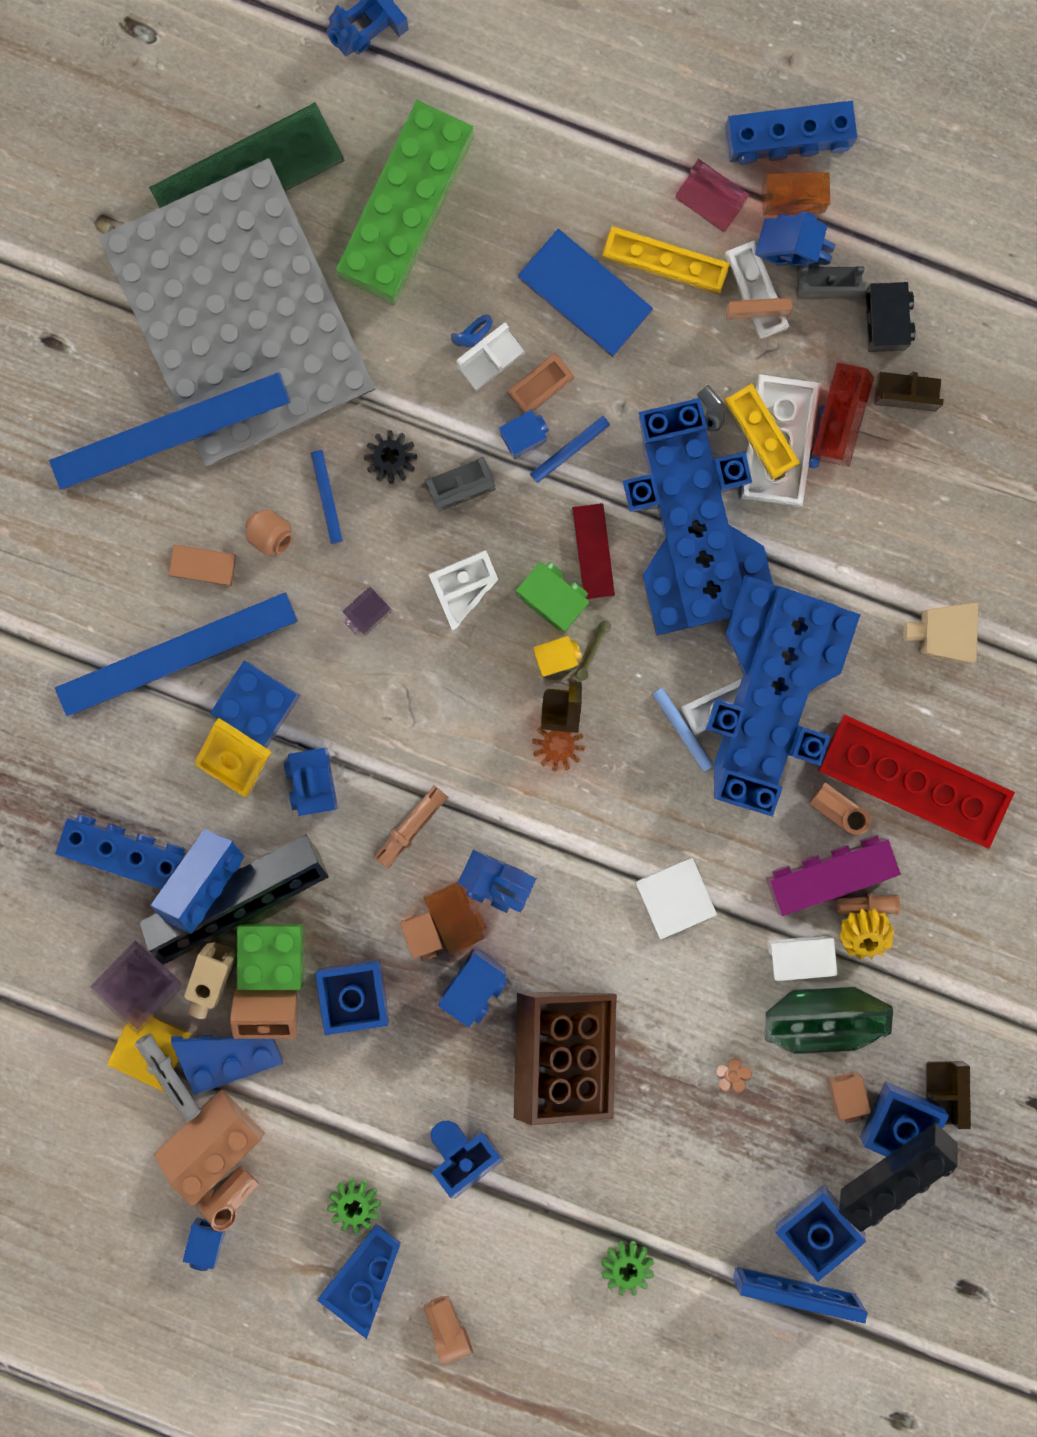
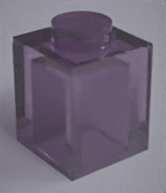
M369 586L342 611L347 616L343 622L355 635L361 631L367 636L393 610Z

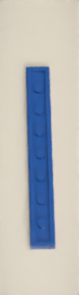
M277 372L50 459L49 462L59 489L64 490L290 404L291 400L281 373Z
M285 592L55 687L65 715L69 717L298 622V619Z

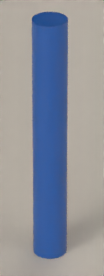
M601 416L531 472L532 478L536 483H539L608 428L610 423L604 416Z
M323 450L311 452L331 544L343 542Z

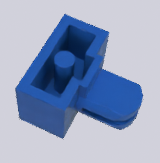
M804 211L792 216L779 214L776 218L764 219L755 255L777 266L809 265V263L828 265L832 260V256L829 253L834 251L835 244L824 239L828 226L816 220V215Z
M328 748L288 754L289 761H284V769L287 780L292 779L294 788L293 792H289L292 810H297L298 816L338 809Z
M473 849L457 884L467 889L466 896L483 903L486 898L491 900L490 905L498 910L507 913L509 908L521 913L537 878L519 868Z
M448 1120L441 1121L432 1128L430 1134L431 1141L445 1162L431 1173L450 1198L456 1199L505 1160L488 1136L482 1132L470 1141L454 1122Z

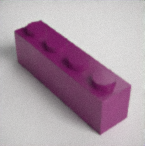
M873 835L860 840L861 846L852 849L849 848V845L841 846L831 850L832 856L821 860L819 855L802 860L801 867L791 870L790 866H784L773 870V876L766 878L778 914L785 916L900 876L901 873L889 839H879L878 835Z

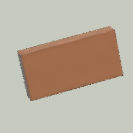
M773 298L730 301L726 307V320L789 316L793 310L792 299Z
M554 353L508 389L507 394L524 414L530 410L534 411L570 383L575 376L559 356Z
M173 545L169 576L232 586L237 555Z

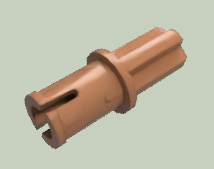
M866 893L865 896L838 897L836 910L839 915H849V912L860 913L861 908L865 912L875 908L878 914L899 915L900 898L898 895L871 896V893Z

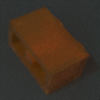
M829 172L766 174L762 183L763 215H796L801 211L812 214H825L831 204Z
M459 880L435 890L423 898L450 955L485 939L483 931L488 929L481 913L474 914L470 902L474 901V899L466 896L467 889L457 884Z

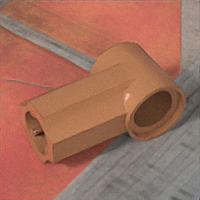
M825 782L809 802L810 806L841 827L849 835L863 834L871 825V817L865 809L858 807ZM852 812H857L862 817V825L856 830L851 829L847 823V818Z
M239 1166L218 1190L207 1192L199 1200L198 1211L214 1230L218 1232L225 1231L236 1221V1210L260 1183L246 1169Z
M449 1295L440 1296L425 1304L423 1308L435 1336L434 1344L441 1363L445 1365L473 1354L469 1336L464 1326H460Z

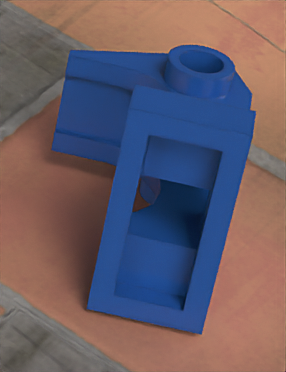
M360 0L347 11L343 7L335 6L334 12L329 17L330 23L326 33L331 43L339 48L346 57L353 52L360 54L369 47L370 41L389 25L398 37L408 31L409 28L407 17L393 0ZM365 14L372 24L364 30L358 31L352 23Z

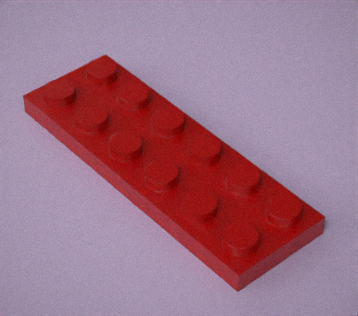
M842 714L824 754L821 766L817 769L820 773L987 849H990L1015 794L1010 789L845 714Z

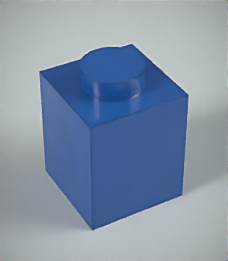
M532 410L499 427V434L513 459L547 441L545 433L549 431L541 415L535 416Z
M196 1218L191 1226L183 1262L189 1263L192 1269L198 1271H207L208 1268L214 1269L218 1262L225 1231L218 1232L205 1219Z

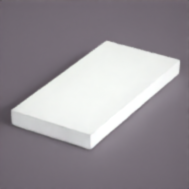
M758 375L756 390L800 464L772 481L748 441L746 456L752 483L741 487V499L795 507L803 506L821 383Z

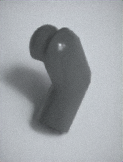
M707 385L697 396L707 406L705 413L707 430L718 431L724 424L726 405L710 385Z

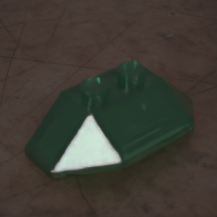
M856 987L792 990L765 1013V1041L774 1043L793 1054L856 1051L875 1042L881 1036L886 1037L891 1034L893 1007Z

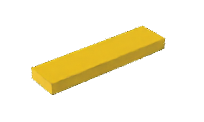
M611 226L602 254L603 259L718 295L721 293L730 264Z

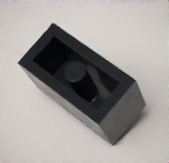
M908 282L871 283L865 290L868 352L905 351L911 345V341L915 340L916 334L915 323L910 322V310L914 308L913 291H909Z

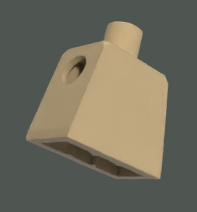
M978 603L922 611L921 623L905 622L903 631L904 641H920V653L924 656L963 664L977 663Z
M212 939L198 954L184 995L185 999L192 1001L188 1010L191 1016L205 1019L209 1008L214 1009L222 998L237 959L236 948Z

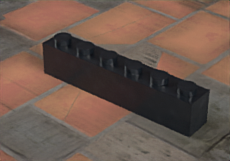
M307 834L234 872L224 886L220 896L215 899L206 912L204 919L197 925L192 934L165 922L157 913L152 914L139 923L149 952L161 965H164L329 878V875L317 848Z

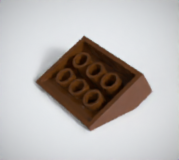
M579 992L517 993L514 1119L529 1125L613 1119L617 994Z

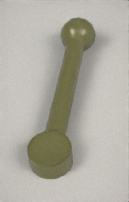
M602 621L599 624L600 631L583 667L576 673V677L581 681L588 678V669L605 633L611 630V624L608 621Z

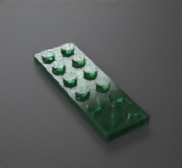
M316 102L150 186L149 189L159 208L269 158L284 191H287L345 160Z

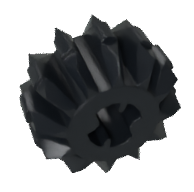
M392 430L387 431V440L383 441L379 433L376 434L375 438L379 443L378 446L370 442L367 444V448L374 452V454L364 455L366 462H374L367 468L368 472L371 474L379 470L376 476V480L379 482L387 474L390 485L394 484V475L396 474L399 475L401 481H405L406 476L403 470L405 469L412 473L415 471V467L407 461L418 459L417 454L408 453L414 448L413 442H407L402 445L405 441V434L400 433L395 441ZM388 451L392 454L398 453L399 456H395L397 462L391 464L390 461L383 462V459H386L385 453Z

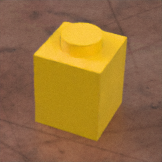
M569 635L533 647L542 678L578 667L577 660L582 658L577 641L571 642Z

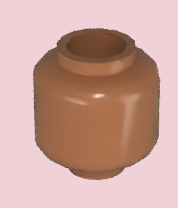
M265 509L259 513L255 512L246 522L247 541L265 555L282 554L292 542L293 535L291 534L292 527L290 523L273 510Z

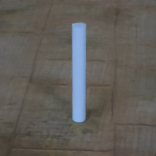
M663 687L654 692L652 695L702 771L705 772L714 766Z

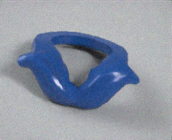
M488 314L480 316L463 332L459 334L452 333L451 341L456 346L474 347L490 330L493 323L492 317ZM485 324L479 332L473 334L481 325Z

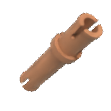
M433 785L404 822L396 830L393 829L390 832V838L373 857L389 869L405 848L409 849L411 847V841L449 797Z

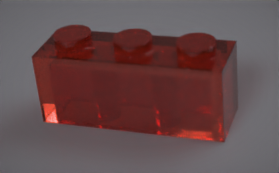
M837 362L812 452L820 461L850 467L874 379L868 368Z

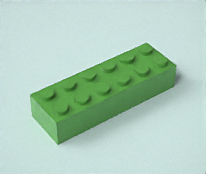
M416 99L336 268L339 279L394 305L396 304L474 139V128L472 125Z

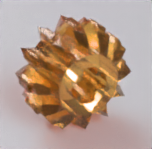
M540 727L537 728V732L544 736V739L534 738L532 739V744L542 745L543 749L534 751L533 755L535 757L543 753L547 755L540 765L546 766L551 758L553 759L552 771L558 770V761L561 760L564 769L569 770L568 757L576 763L580 761V758L572 752L573 750H585V747L582 745H574V741L584 738L582 733L572 737L570 735L572 732L550 730L547 733L545 730L540 729ZM555 736H558L560 740L565 739L567 741V747H563L565 751L561 754L557 750L551 751L549 744L554 743L551 739Z

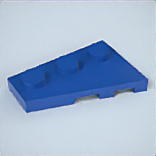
M200 1035V1038L183 1039V1036H172L171 1038L172 1046L194 1095L283 1064V1058L275 1039H234L233 1035L232 1037Z
M377 1223L317 1300L366 1339L401 1243Z

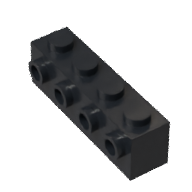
M935 1122L841 1188L839 1213L860 1232H863L870 1226L878 1225L887 1214L893 1210L901 1209L909 1199L918 1193L926 1192L935 1181L943 1176L947 1177L954 1172L958 1166V1143Z

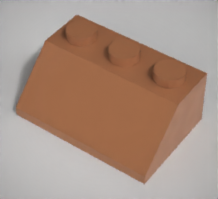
M221 1089L201 1108V1112L195 1118L188 1121L154 1156L170 1185L193 1207L261 1141L265 1132Z

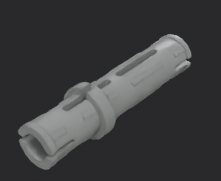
M151 1033L142 1036L134 1043V1046L148 1064V1072L150 1075L156 1076L182 1116L183 1121L192 1120L201 1112V1109L197 1106L171 1066V1058L169 1055L163 1054Z

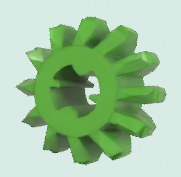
M350 1178L349 1188L340 1182L337 1185L339 1192L330 1193L329 1198L334 1203L328 1205L327 1211L336 1213L331 1219L333 1224L341 1220L343 1221L341 1230L344 1232L347 1230L348 1225H352L353 1232L355 1234L359 1233L360 1223L364 1228L369 1229L372 1225L370 1219L377 1220L379 1217V1213L375 1209L381 1206V1200L372 1199L377 1194L376 1188H371L368 1191L365 1190L368 1183L366 1180H363L360 1187H357L355 1178ZM354 1200L360 1202L355 1211L349 1209L350 1204Z
M623 1241L618 1242L619 1251L616 1252L613 1248L609 1247L607 1253L610 1258H602L601 1260L602 1266L607 1268L601 1272L602 1278L610 1279L607 1284L610 1290L619 1286V1295L624 1296L626 1289L630 1288L631 1294L635 1296L637 1295V1285L642 1289L648 1288L645 1279L654 1277L653 1271L649 1269L654 1265L652 1258L646 1257L648 1251L645 1247L636 1251V1242L631 1241L629 1248L625 1249ZM627 1263H631L633 1269H629L628 1273H623L622 1268H626Z

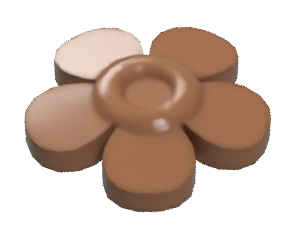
M733 1058L728 1062L729 1069L725 1065H720L717 1068L716 1075L721 1079L718 1086L723 1092H728L733 1087L736 1093H742L746 1090L744 1081L751 1079L752 1072L749 1067H742V1062L739 1059Z

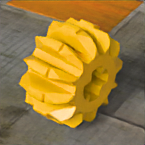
M861 908L860 913L849 912L848 919L842 920L840 940L848 955H856L859 960L868 956L872 960L874 955L884 956L885 949L892 948L894 930L885 913L878 914L875 908L865 912Z

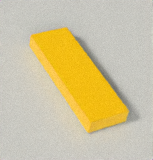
M752 383L724 400L772 481L800 464Z

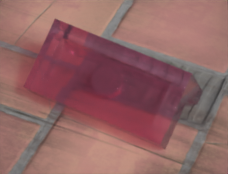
M698 158L691 168L688 178L676 193L675 198L716 228L725 232L746 204L750 194Z

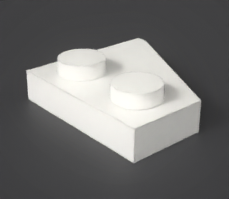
M486 550L428 574L452 630L460 625V622L498 580Z

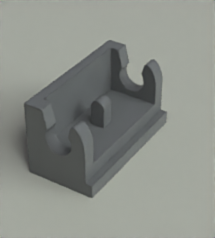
M800 266L797 268L798 299H860L865 292V283H862V274L865 271V267Z
M483 457L425 480L438 512L496 490L495 483Z

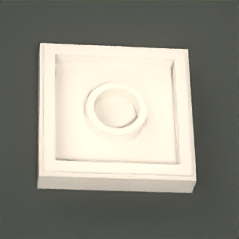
M692 857L635 881L660 940L717 915Z

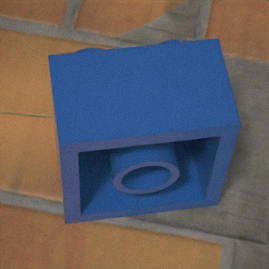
M243 661L210 714L217 719H222L267 748L301 695L250 662Z
M475 947L441 995L438 1006L468 1028L473 1022L479 1024L489 1010L487 1002L493 995L497 998L508 983L505 977L506 968Z
M381 959L319 968L315 972L324 1035L388 1026L390 1019Z
M885 1081L861 1132L860 1139L865 1148L887 1157L935 1122L943 1129L949 1115L943 1106Z
M822 1185L776 1224L775 1231L817 1282L866 1243V1233L864 1231L860 1232L839 1213L840 1203L825 1185Z

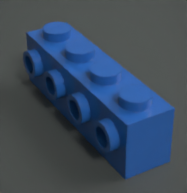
M853 100L728 116L725 125L730 162L738 161L740 165L752 164L757 159L768 157L770 161H779L786 159L788 155L800 154L801 157H811L824 150H831V153H842L848 151L849 147H852L858 138Z
M78 814L77 818L71 817L66 819L55 853L56 855L159 889L164 887L186 856L184 847L167 843V846L163 847L154 844L156 839L151 836L138 833L137 837L125 834L126 829L109 823L107 828L95 824V818L83 814Z

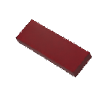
M604 504L572 507L582 588L588 593L586 599L614 597L615 591Z

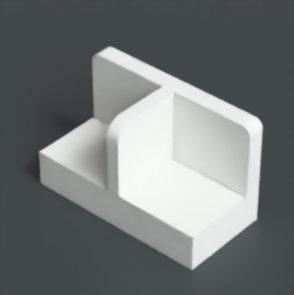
M505 322L457 359V368L477 392L523 356L525 351L509 332V326Z
M830 935L767 941L768 953L772 956L773 977L776 981L837 975L834 938Z

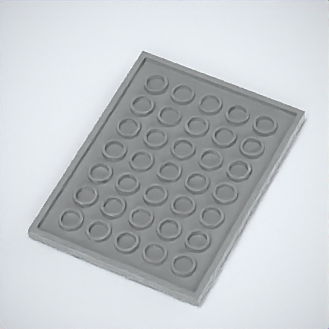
M269 158L98 236L179 410L277 372L281 373L291 400L290 404L193 440L206 467L376 390Z

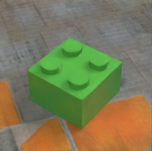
M540 561L518 587L516 596L564 635L589 604V601L586 599L588 593L575 582L569 585L561 579L564 573L554 564L548 562L547 565H544Z
M242 923L237 926V990H301L305 985V923Z

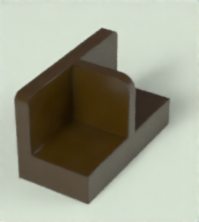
M913 371L909 375L879 372L877 375L874 405L936 412L943 406L944 399H939L942 379L918 376V372Z
M569 681L568 690L546 689L544 691L540 729L579 732L582 682Z
M963 1061L926 1062V1099L943 1106L949 1115L945 1125H954L957 1129H971L970 1066Z

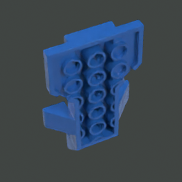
M700 398L639 412L643 448L650 474L623 480L622 482L629 511L658 509L665 536L663 543L642 575L656 636L730 619L744 576H750L773 584L764 546L728 524L721 493L752 483L746 452L716 458L713 461L706 432L707 424ZM693 522H697L698 526H703L704 532H701V538H696L695 533H689L688 528L693 526ZM700 552H704L705 556L711 557L712 562L708 563L709 568H703L702 564L696 563L695 558L700 557ZM711 582L713 587H718L719 592L715 593V599H711L709 594L704 595L703 589L707 587L706 583Z
M744 576L725 634L730 647L733 648L737 656L743 677L734 704L715 699L705 728L706 730L723 735L714 762V799L773 817L783 788L779 786V782L788 755L821 766L830 736L799 726L798 724L809 691L841 674L861 614L781 586H776L750 576ZM792 621H798L800 624L798 630L791 627ZM783 650L790 653L788 660L781 657ZM773 680L780 683L778 690L771 687Z

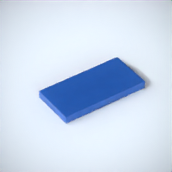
M559 228L518 275V278L612 357H614L653 310L652 306Z
M741 1267L735 1268L733 1280L741 1296L866 1323L868 1312L856 1293Z

